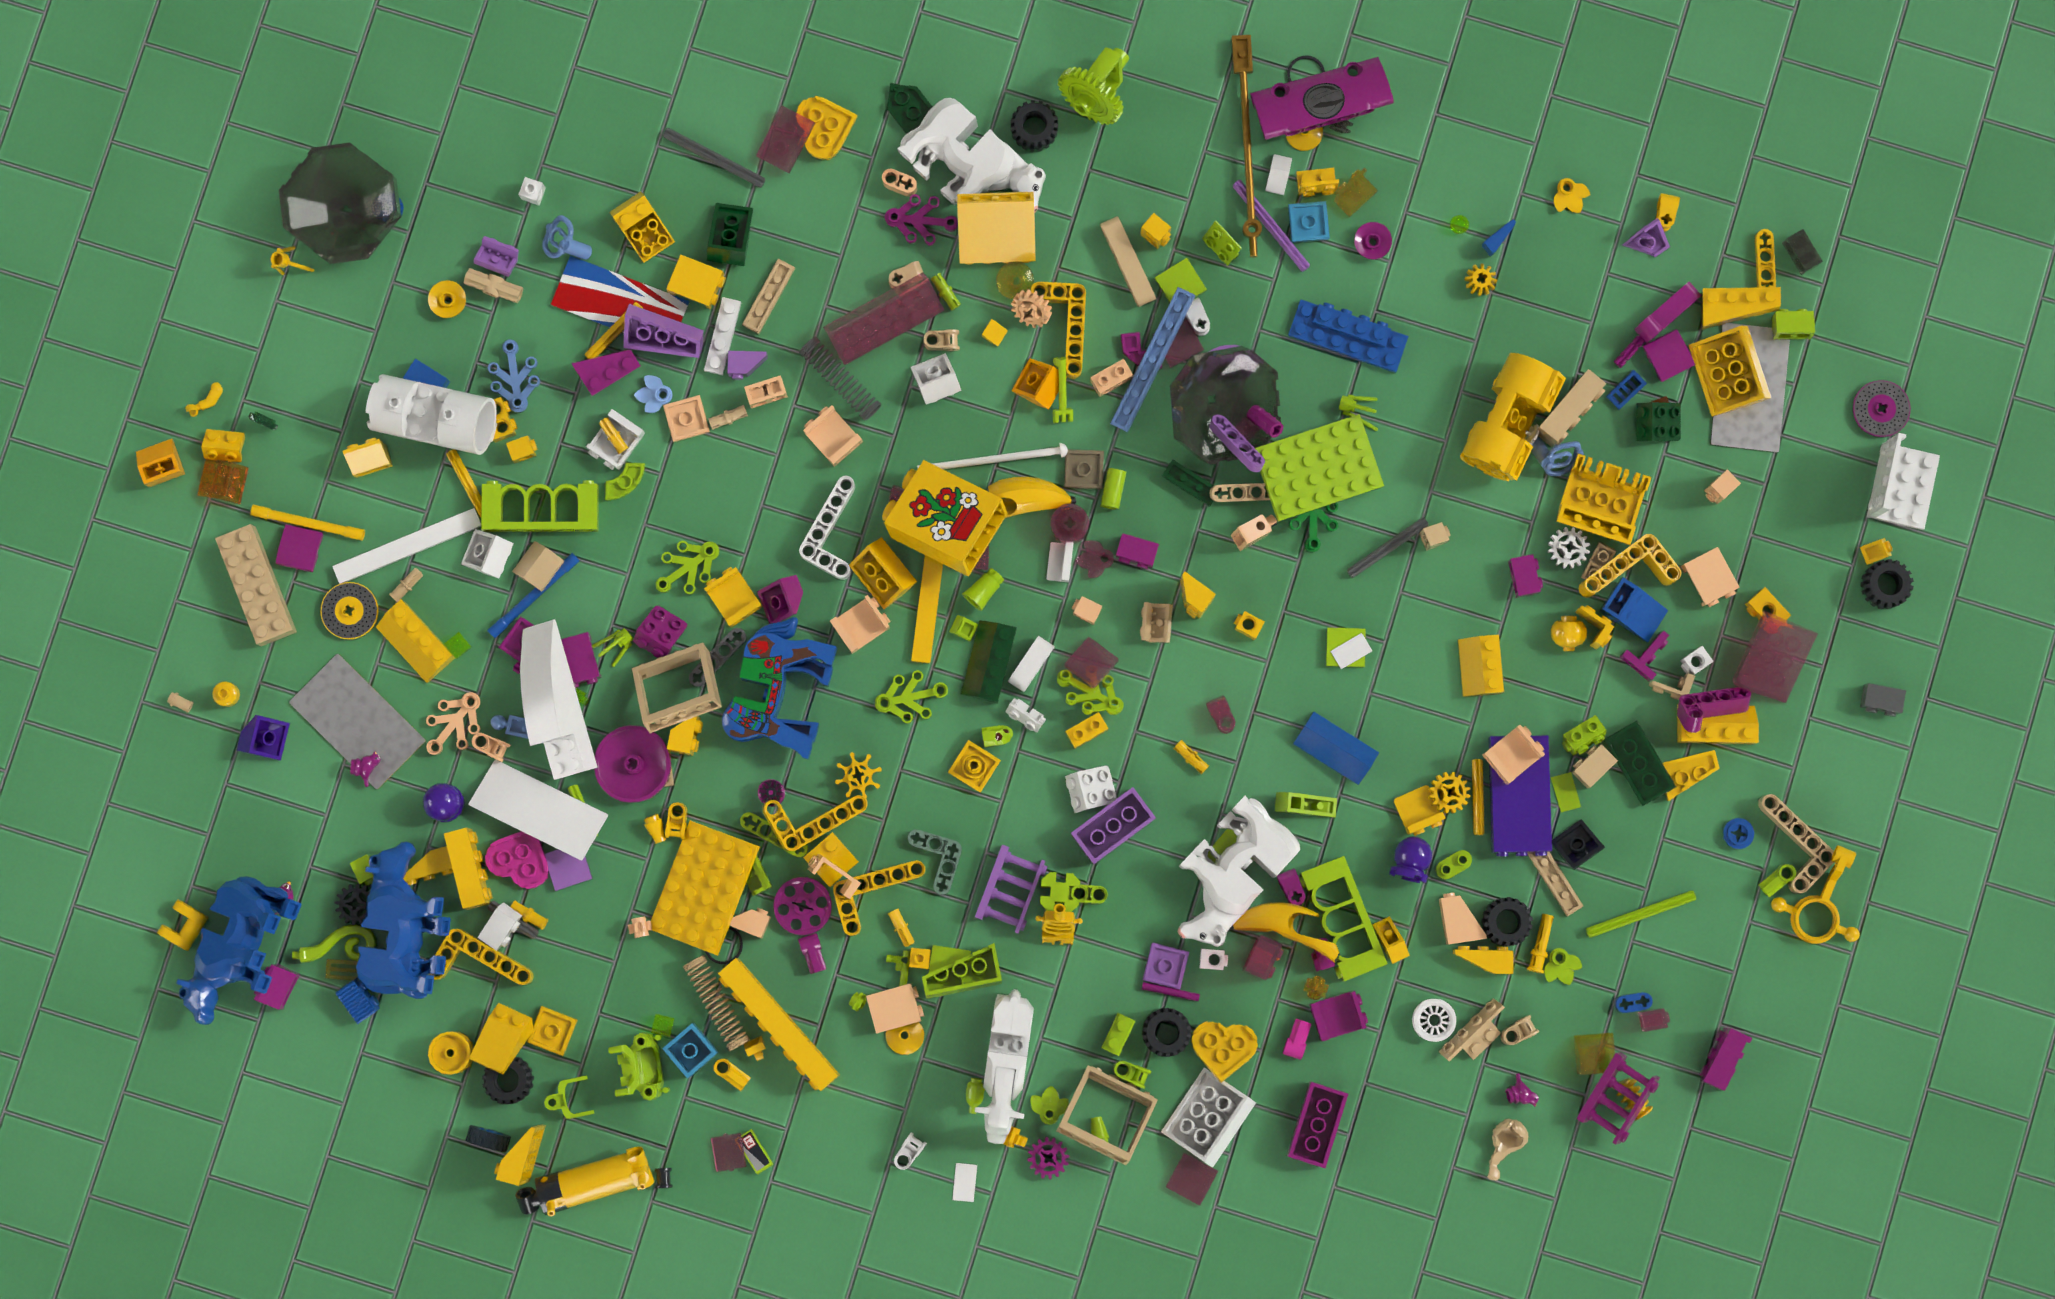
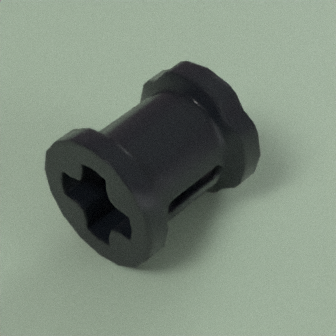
M655 1168L657 1173L655 1188L673 1187V1184L670 1183L672 1168Z

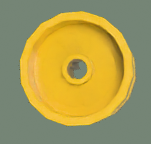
M450 1031L441 1033L432 1040L429 1046L428 1057L430 1064L442 1074L452 1075L461 1073L469 1068L473 1062L469 1057L474 1045L469 1037L461 1032ZM449 1050L454 1051V1055L452 1057H450L451 1054H448Z

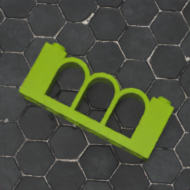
M585 480L583 484H578V488L571 484H562L552 491L551 488L544 484H535L525 491L524 488L516 484H509L503 487L501 484H498V481H487V484H482L481 530L483 532H599V486L594 484L592 480ZM515 490L523 494L524 522H503V499L506 493ZM543 490L551 496V522H530V498L536 491ZM570 490L577 494L578 522H556L557 497L561 492Z
M1345 856L1300 873L1301 877L1299 879L1302 888H1306L1307 891L1311 890V903L1316 909L1323 911L1320 920L1321 928L1326 934L1334 937L1331 942L1336 944L1340 937L1363 928L1370 944L1371 950L1353 957L1344 958L1339 955L1338 960L1340 962L1336 963L1337 967L1334 968L1338 979L1342 978L1343 981H1347L1387 965L1388 963ZM1343 877L1351 899L1332 907H1322L1319 905L1315 896L1318 888ZM1353 903L1361 924L1339 933L1329 930L1326 926L1327 915L1335 909Z

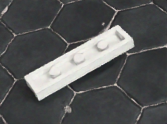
M722 297L704 371L718 375L724 374L741 301Z

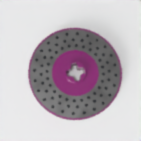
M1878 380L1866 384L1858 391L1853 401V416L1856 423L1864 432L1875 437H1888L1898 433L1904 428L1910 417L1911 407L1908 396L1901 387L1890 381ZM1879 405L1886 407L1884 413L1882 411L1878 412Z

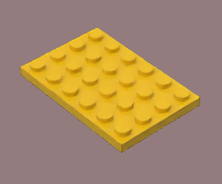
M690 820L685 831V840H682L652 916L651 929L718 956L760 846Z

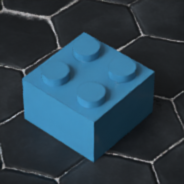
M695 1023L690 1024L662 1048L686 1078H690L719 1053Z

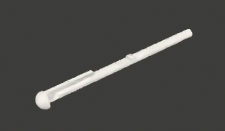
M1059 443L1060 447L932 464L944 470L1051 456L1054 454H1061V458L1067 455L1068 449L1065 444Z

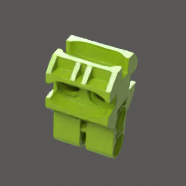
M1049 872L1041 880V887L1051 888L1050 896H1040V904L1046 911H1054L1055 903H1064L1065 912H1072L1079 906V903L1102 904L1108 897V892L1104 887L1080 885V881L1073 873H1066L1065 883L1056 882L1057 872ZM1082 889L1085 892V897L1077 899L1074 896V891ZM1101 890L1104 893V898L1096 900L1093 896L1094 891Z

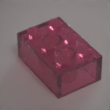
M1263 935L1257 936L1242 971L1262 981L1272 978L1276 969L1273 965L1275 961L1280 960L1284 952L1281 949L1282 944Z

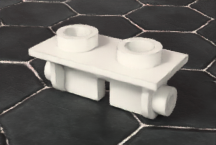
M1014 698L1005 712L1012 719L1023 723L1027 729L1038 733L1046 721L1044 715L1035 709H1032L1030 713L1026 712L1029 705L1019 698L1018 700Z

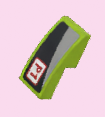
M752 1129L735 1139L757 1175L774 1165Z

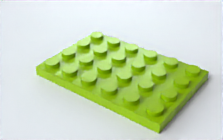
M1360 414L1255 448L1265 459L1264 466L1260 472L1278 522L1384 487Z

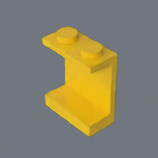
M680 254L666 290L669 294L674 296L676 294L704 304L706 308L711 309V306H715L719 297L717 295L718 289L723 287L726 277H724L722 270Z
M732 567L722 572V577L711 579L706 583L707 587L704 588L730 628L763 607L736 567L734 569Z

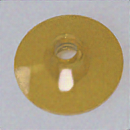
M1017 261L1009 262L999 270L996 283L998 290L1003 296L1014 299L1021 290L1025 291V293L1028 289L1031 291V287L1034 284V276L1026 264ZM1015 278H1019L1020 280L1019 284L1017 285L1014 284Z

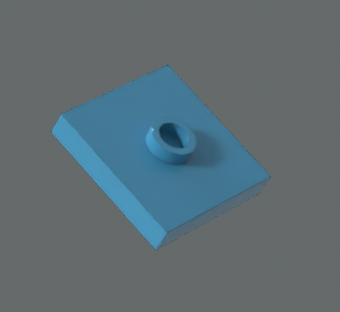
M1326 201L1288 204L1292 243L1330 239Z

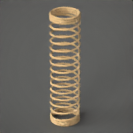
M702 955L684 965L683 968L685 971L693 969L687 976L696 974L690 981L700 979L693 987L702 985L696 992L706 990L699 998L708 996L702 1003L710 1002L705 1009L714 1007L708 1012V1014L716 1013L712 1016L711 1020L720 1018L714 1025L724 1023L717 1030L720 1031L728 1028L720 1036L731 1033L723 1041L726 1042L734 1039L726 1045L728 1051H732L750 1041L748 1035L740 1038L746 1034V1031L729 1038L741 1030L743 1026L727 1032L740 1023V1021H736L723 1027L737 1017L735 1015L721 1021L733 1013L734 1010L717 1016L731 1006L729 1004L715 1010L727 1002L728 999L711 1005L726 993L707 1000L721 991L722 988L704 995L720 983L717 982L701 989L715 980L716 977L698 984L713 974V971L694 979L711 967L708 966L692 973L707 963L705 955Z

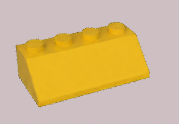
M402 599L385 613L376 626L426 683L431 681L456 658Z
M1749 706L1748 711L1743 713L1703 718L1701 730L1696 733L1686 731L1677 716V743L1757 744L1759 743V723L1755 706Z

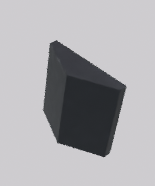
M1582 819L1552 840V845L1573 870L1605 848Z

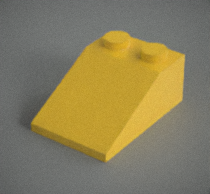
M498 1003L489 1015L469 1059L504 1074L534 1031L532 1018Z

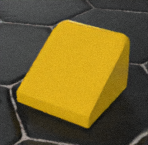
M991 319L982 333V337L999 346L1008 330Z

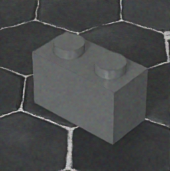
M1867 683L1863 687L1860 707L1866 708L1865 711L1869 713L1882 711L1885 712L1884 715L1896 717V714L1903 713L1906 690Z

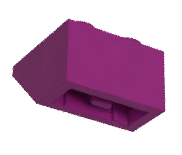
M271 964L264 971L266 975L272 977L267 993L254 991L256 995L254 1000L278 1010H283L300 974L280 964Z

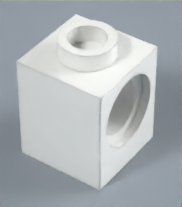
M525 177L518 195L522 200L540 206L546 187L542 182Z
M1703 646L1680 660L1684 672L1695 675L1713 662ZM1692 657L1699 659L1700 664L1698 667H1694L1691 664Z
M1201 949L1199 968L1223 970L1224 966L1227 967L1228 955H1225V951ZM1216 954L1219 957L1217 965L1209 963L1210 955Z

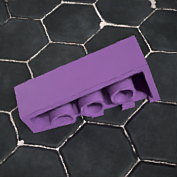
M629 304L625 314L624 348L699 358L703 347L704 330Z

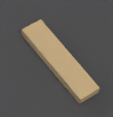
M780 259L776 261L742 326L760 334L795 267Z
M1528 852L1529 858L1565 915L1569 916L1582 908L1583 904L1550 852H1547V856H1535V852Z

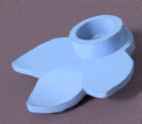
M646 375L644 376L646 387L638 390L634 396L640 402L646 404L645 412L655 413L660 410L662 405L671 401L673 394L669 387L663 385L660 378ZM662 392L667 394L665 398H660Z

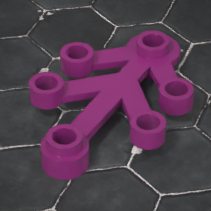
M917 194L911 195L909 201L901 208H891L885 214L886 223L891 227H897L909 244L916 242L917 235L915 232L909 231L904 223H911L924 238L928 246L934 245L936 238L923 225L944 226L948 232H953L958 228V219L952 215L946 218L924 217L929 211L939 206L940 201L936 196L930 197L928 203L913 215L904 214L912 207L920 205L921 199ZM913 198H918L919 201L917 203H912ZM931 200H937V204L931 205ZM893 214L898 216L896 220L891 219ZM953 220L954 225L949 226L947 222ZM914 235L915 238L914 240L910 241L908 240V236ZM931 236L934 240L927 242V237Z

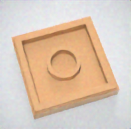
M700 395L663 405L673 442L710 432Z

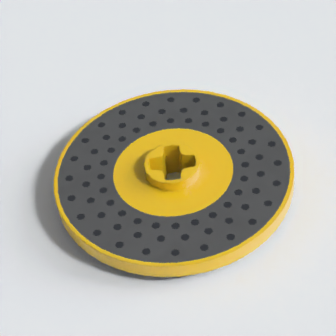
M345 582L334 586L327 592L321 604V619L324 626L330 633L342 639L351 640L366 635L374 627L378 618L379 608L374 594L365 586L354 582ZM348 606L354 608L351 616L347 613L345 614Z

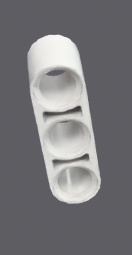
M1038 636L1008 682L1022 692H1025L1055 646Z

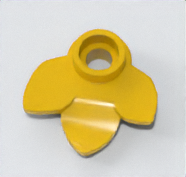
M1564 178L1557 185L1558 193L1554 196V206L1558 212L1563 211L1567 207L1571 212L1581 213L1583 207L1582 198L1590 196L1589 189L1584 184L1575 183L1570 178ZM1568 185L1570 190L1565 191L1563 186Z

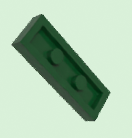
M1172 459L1162 476L1210 507L1214 501L1210 498L1209 493L1214 485ZM1218 489L1214 494L1218 496L1220 490Z

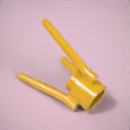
M295 246L283 249L277 248V251L271 255V268L276 269L281 275L285 274L281 268H285L288 265L314 272L313 268L290 261L289 256L285 252L295 250Z

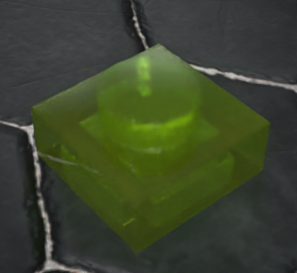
M460 632L444 643L456 659L472 648Z
M576 688L579 703L586 706L589 701L585 697L587 693Z
M655 1014L651 1033L671 1037L675 1018Z

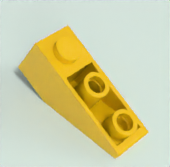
M447 846L429 851L406 872L403 880L410 886L416 884V880L421 878L427 881L434 879L435 874L442 873L443 876L452 874L453 869Z
M1458 946V950H1453L1454 955L1491 974H1513V951H1508V947H1497V950H1489V946H1477V950H1470V946Z

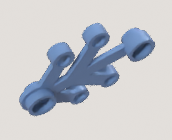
M507 340L503 344V351L508 356L510 375L500 369L499 365L495 362L488 365V371L511 385L513 394L505 390L499 381H493L490 388L494 393H499L509 401V407L512 411L520 413L526 410L528 406V396L535 387L540 385L538 376L532 375L528 379L529 384L522 392L520 390L521 383L530 371L537 367L538 362L536 358L528 357L525 361L526 365L518 374L516 354L519 351V346L514 340ZM513 344V349L507 350V345ZM530 360H535L533 366L528 365ZM496 365L497 370L492 372L491 367ZM533 378L538 380L536 384H531ZM495 384L500 385V388L498 390L493 389V386ZM516 400H521L519 406L515 405Z

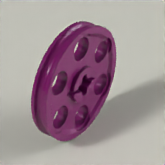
M797 877L787 881L780 887L774 899V914L777 921L785 930L796 935H809L819 931L829 920L832 911V901L827 889L820 882L808 877ZM808 882L813 883L815 886L814 891L810 894L804 891V885ZM793 886L796 893L793 897L786 896V887ZM819 897L827 899V905L824 908H819L816 904ZM806 901V905L814 910L804 909L801 912L800 907L792 904V902L802 903ZM786 904L789 907L787 915L779 913L778 908L780 905ZM813 915H818L821 919V923L818 926L810 924V918ZM799 919L802 922L799 930L792 929V920Z

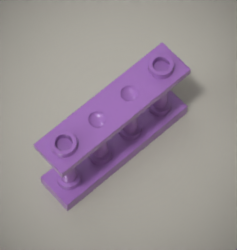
M1002 845L975 918L983 920V917L987 918L989 916L1016 926L1015 933L1017 934L1020 930L1024 931L1027 923L1024 917L1040 876L1044 877L1048 867L1044 865L1045 860H1042L1040 865L1011 855L1009 847ZM1004 862H1011L1037 872L1034 882L1031 883L1004 873L1005 871L1002 870ZM997 880H1004L1030 890L1027 901L997 891L998 889L995 888ZM990 898H996L1023 908L1020 919L991 909L988 906Z

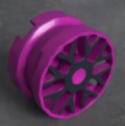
M768 779L760 784L758 797L763 804L770 800H776L781 804L785 798V789L779 781ZM770 803L768 806L775 807V804Z

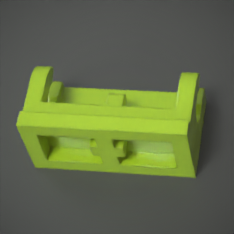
M758 855L747 879V884L753 896L772 888Z

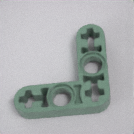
M912 830L908 835L910 845L942 855L933 887L937 894H947L951 889L962 853L960 843L921 830ZM919 833V837L925 839V835H928L926 847L922 846L924 842L921 841L914 844L911 836ZM931 839H939L940 847L938 849L930 848L929 842ZM953 844H956V848L959 849L953 855V858H957L956 862L944 859L945 855L950 856L948 847H952ZM950 862L953 865L951 873L943 872L942 866L944 863ZM940 873L947 877L951 876L950 881L948 879L945 881V885L948 886L947 890L943 889L942 892L937 887V883L940 884L943 879L939 878Z

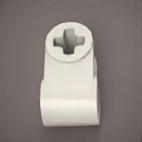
M1197 297L1193 300L1185 317L1189 321L1194 333L1198 336H1204L1210 330V322L1200 299ZM1201 322L1204 325V329L1198 327V323Z
M912 1132L902 1144V1148L894 1159L895 1166L901 1170L909 1168L927 1144L914 1137ZM910 1142H913L914 1144H916V1145L918 1146V1148H916V1147H915L914 1145H912ZM901 1155H905L909 1159L908 1165L904 1167L900 1166L897 1162L898 1157Z

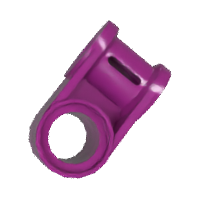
M1293 868L1277 875L1278 883L1288 903L1302 905L1305 900V893L1296 870ZM1293 893L1301 895L1299 902L1296 900L1292 901Z

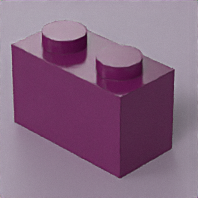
M1122 533L1116 558H1119L1118 561L1121 563H1137V567L1148 570V567H1153L1159 544Z
M1533 554L1508 560L1516 598L1539 594L1541 588H1543L1541 577L1537 575V570L1539 569L1537 558L1534 559Z

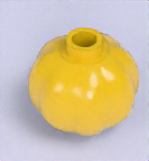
M1561 616V620L1555 621L1551 628V637L1555 644L1563 647V651H1575V647L1583 644L1585 641L1587 628L1582 621L1577 620V616Z

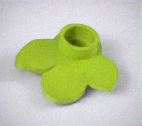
M1556 948L1549 955L1550 961L1545 966L1544 973L1548 982L1558 978L1562 983L1571 985L1574 978V970L1581 969L1582 963L1577 956L1568 954L1562 948ZM1557 954L1562 956V960L1559 962L1555 959Z
M1050 1086L1044 1091L1042 1097L1032 1095L1030 1103L1032 1110L1040 1115V1119L1044 1124L1053 1125L1058 1121L1059 1116L1065 1113L1069 1105V1099H1059L1057 1090ZM1052 1112L1053 1116L1048 1118L1046 1113Z

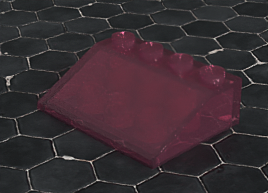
M1763 611L1732 679L1733 684L1753 693L1786 703L1818 633Z

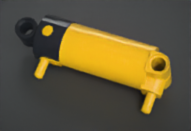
M637 1146L626 1149V1153L535 1178V1190L532 1187H524L517 1191L515 1197L523 1214H532L541 1206L543 1213L552 1217L556 1212L569 1209V1207L634 1188L644 1190L654 1183V1178L643 1148Z

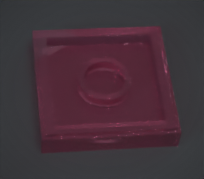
M1187 317L1184 318L1165 357L1170 368L1204 351Z
M1088 637L1067 660L1064 666L1095 689L1117 664L1119 659Z
M1183 1153L1166 1188L1201 1205L1218 1170Z

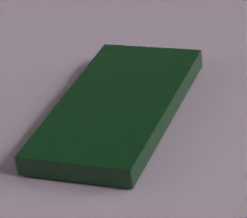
M1638 720L1604 739L1611 754L1618 760V766L1642 806L1677 787Z

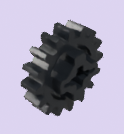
M359 883L356 884L355 888L352 884H349L348 890L342 888L343 894H337L340 901H335V904L339 905V908L335 911L341 912L339 918H346L345 923L348 924L352 920V925H356L357 921L362 925L366 913L362 916L360 915L366 909L367 903L362 896L365 894L368 898L370 891L367 892L368 886L364 885L361 889ZM350 893H352V897L349 898L348 900H345L346 897H347ZM357 901L360 904H364V906L355 907L349 905V903ZM344 907L350 910V915L347 914Z

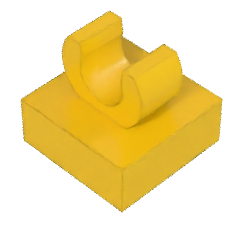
M762 1036L744 1043L747 1056L754 1054L757 1061L764 1059L762 1050L766 1049Z

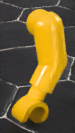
M212 383L211 390L206 399L199 401L196 405H187L185 407L186 412H189L190 416L195 417L198 415V410L213 407L223 393L220 383Z

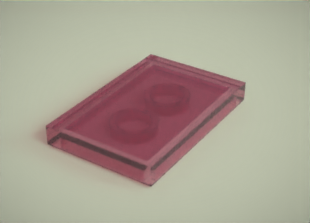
M781 106L756 156L790 174L815 122Z

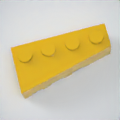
M1781 287L1703 288L1701 293L1702 330L1778 311L1781 307Z

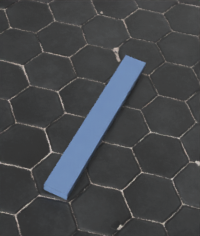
M1177 287L1110 423L1111 425L1125 432L1129 431L1195 298L1194 294Z

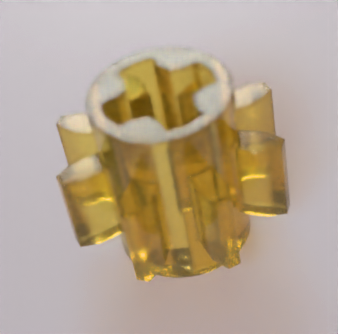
M1314 976L1311 979L1307 978L1304 991L1307 992V996L1310 999L1319 1000L1321 997L1325 998L1329 985L1325 984V980L1322 977Z

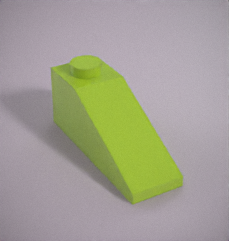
M1276 792L1275 812L1336 817L1337 798L1292 792Z

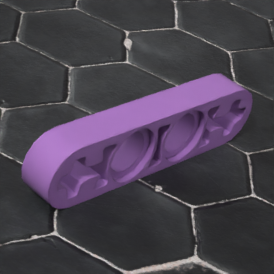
M1214 415L1209 423V428L1250 471L1260 472L1265 463L1263 456L1255 450L1224 416ZM1227 435H1231V436H1233L1235 439H1231V438H1229ZM1239 448H1244L1247 452H1243Z

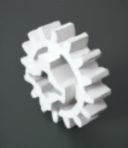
M1565 527L1563 533L1557 530L1558 536H1551L1553 542H1549L1548 545L1552 548L1548 550V553H1553L1550 559L1557 560L1555 565L1562 563L1563 569L1567 565H1569L1570 569H1573L1574 563L1580 566V560L1586 561L1587 558L1584 554L1590 553L1589 550H1586L1590 543H1585L1587 536H1580L1581 530L1575 533L1574 527L1570 531ZM1567 536L1566 541H1558L1561 537ZM1575 539L1579 541L1581 546L1576 543ZM1568 544H1570V548H1573L1570 552H1567V548H1565ZM1557 550L1560 551V553L1562 554V558L1559 556ZM1573 554H1579L1578 558L1570 560Z

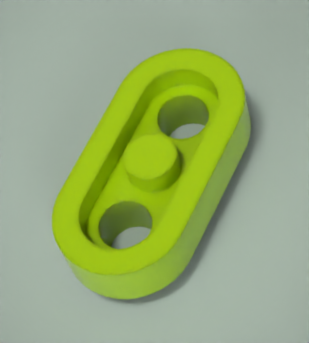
M1465 850L1455 852L1436 865L1435 871L1437 876L1445 880L1452 878L1470 867L1472 857ZM1461 856H1464L1466 858V862L1464 864L1460 863L1459 858ZM1444 866L1449 867L1448 873L1443 872Z

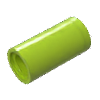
M1108 468L1100 504L1101 507L1119 510L1126 471Z

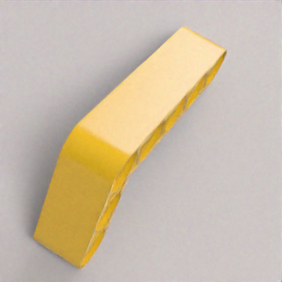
M1036 282L1031 287V293H1034L1037 288H1042L1045 291L1043 300H1049L1048 303L1068 304L1066 375L1071 379H1076L1082 373L1086 289L1083 285L1077 283ZM1056 289H1061L1064 294L1061 297H1056L1053 292ZM1075 290H1080L1083 295L1080 298H1075L1072 293ZM1073 309L1081 310L1082 314L1078 317L1071 314ZM1073 327H1077L1081 330V333L1079 335H1072L1070 330ZM1072 346H1077L1080 352L1072 354L1069 349ZM1077 365L1079 368L1078 372L1071 373L1068 370L1069 366Z
M1646 534L1581 582L1579 593L1586 598L1593 596L1641 559H1643L1657 579L1666 586L1673 584L1681 577V570L1658 539L1652 534ZM1643 541L1648 543L1649 548L1644 545ZM1629 552L1635 555V559L1630 556ZM1655 556L1660 558L1661 563L1656 561ZM1615 562L1620 564L1621 569L1616 567ZM1667 571L1672 574V578L1667 575ZM1601 573L1606 575L1607 580L1602 578ZM1587 583L1593 587V591L1588 589Z
M860 795L851 797L797 829H794L778 801H767L764 803L762 811L784 850L795 851L862 813L867 808V800ZM855 799L862 801V807L859 810L853 806ZM770 803L775 804L777 808L775 814H769L767 811V806ZM839 808L844 809L846 812V816L843 819H839L836 815ZM822 818H826L829 821V826L826 829L820 826ZM780 820L786 823L784 831L777 829V822ZM807 827L813 832L809 839L803 835V830ZM789 837L794 838L796 841V845L793 848H789L786 844V840Z
M916 860L853 877L857 881L860 879L865 880L866 887L863 890L857 889L850 899L837 893L838 886L845 884L847 879L837 882L833 887V893L844 932L847 935L856 936L861 931V923L853 896L918 879L925 874L924 864ZM915 864L922 866V872L918 875L913 874L911 871L912 866ZM896 869L903 871L904 875L900 880L893 878V872ZM878 874H882L885 877L882 885H876L874 882V878ZM845 903L852 905L853 909L849 914H844L842 911V906ZM850 922H855L858 926L854 933H850L847 930V925Z
M462 929L450 930L449 935L445 937L435 954L443 956L445 949H449L452 953L450 959L446 960L444 974H440L438 977L434 975V980H441L447 975L460 951L517 984L528 985L533 980V972L529 968L502 952L494 950ZM459 932L462 936L461 941L458 943L453 941V934ZM472 942L478 944V950L474 953L469 949ZM490 951L495 955V959L492 962L486 960V954ZM506 961L511 963V970L505 972L502 968L503 963ZM522 971H526L528 974V979L525 982L519 979V974Z

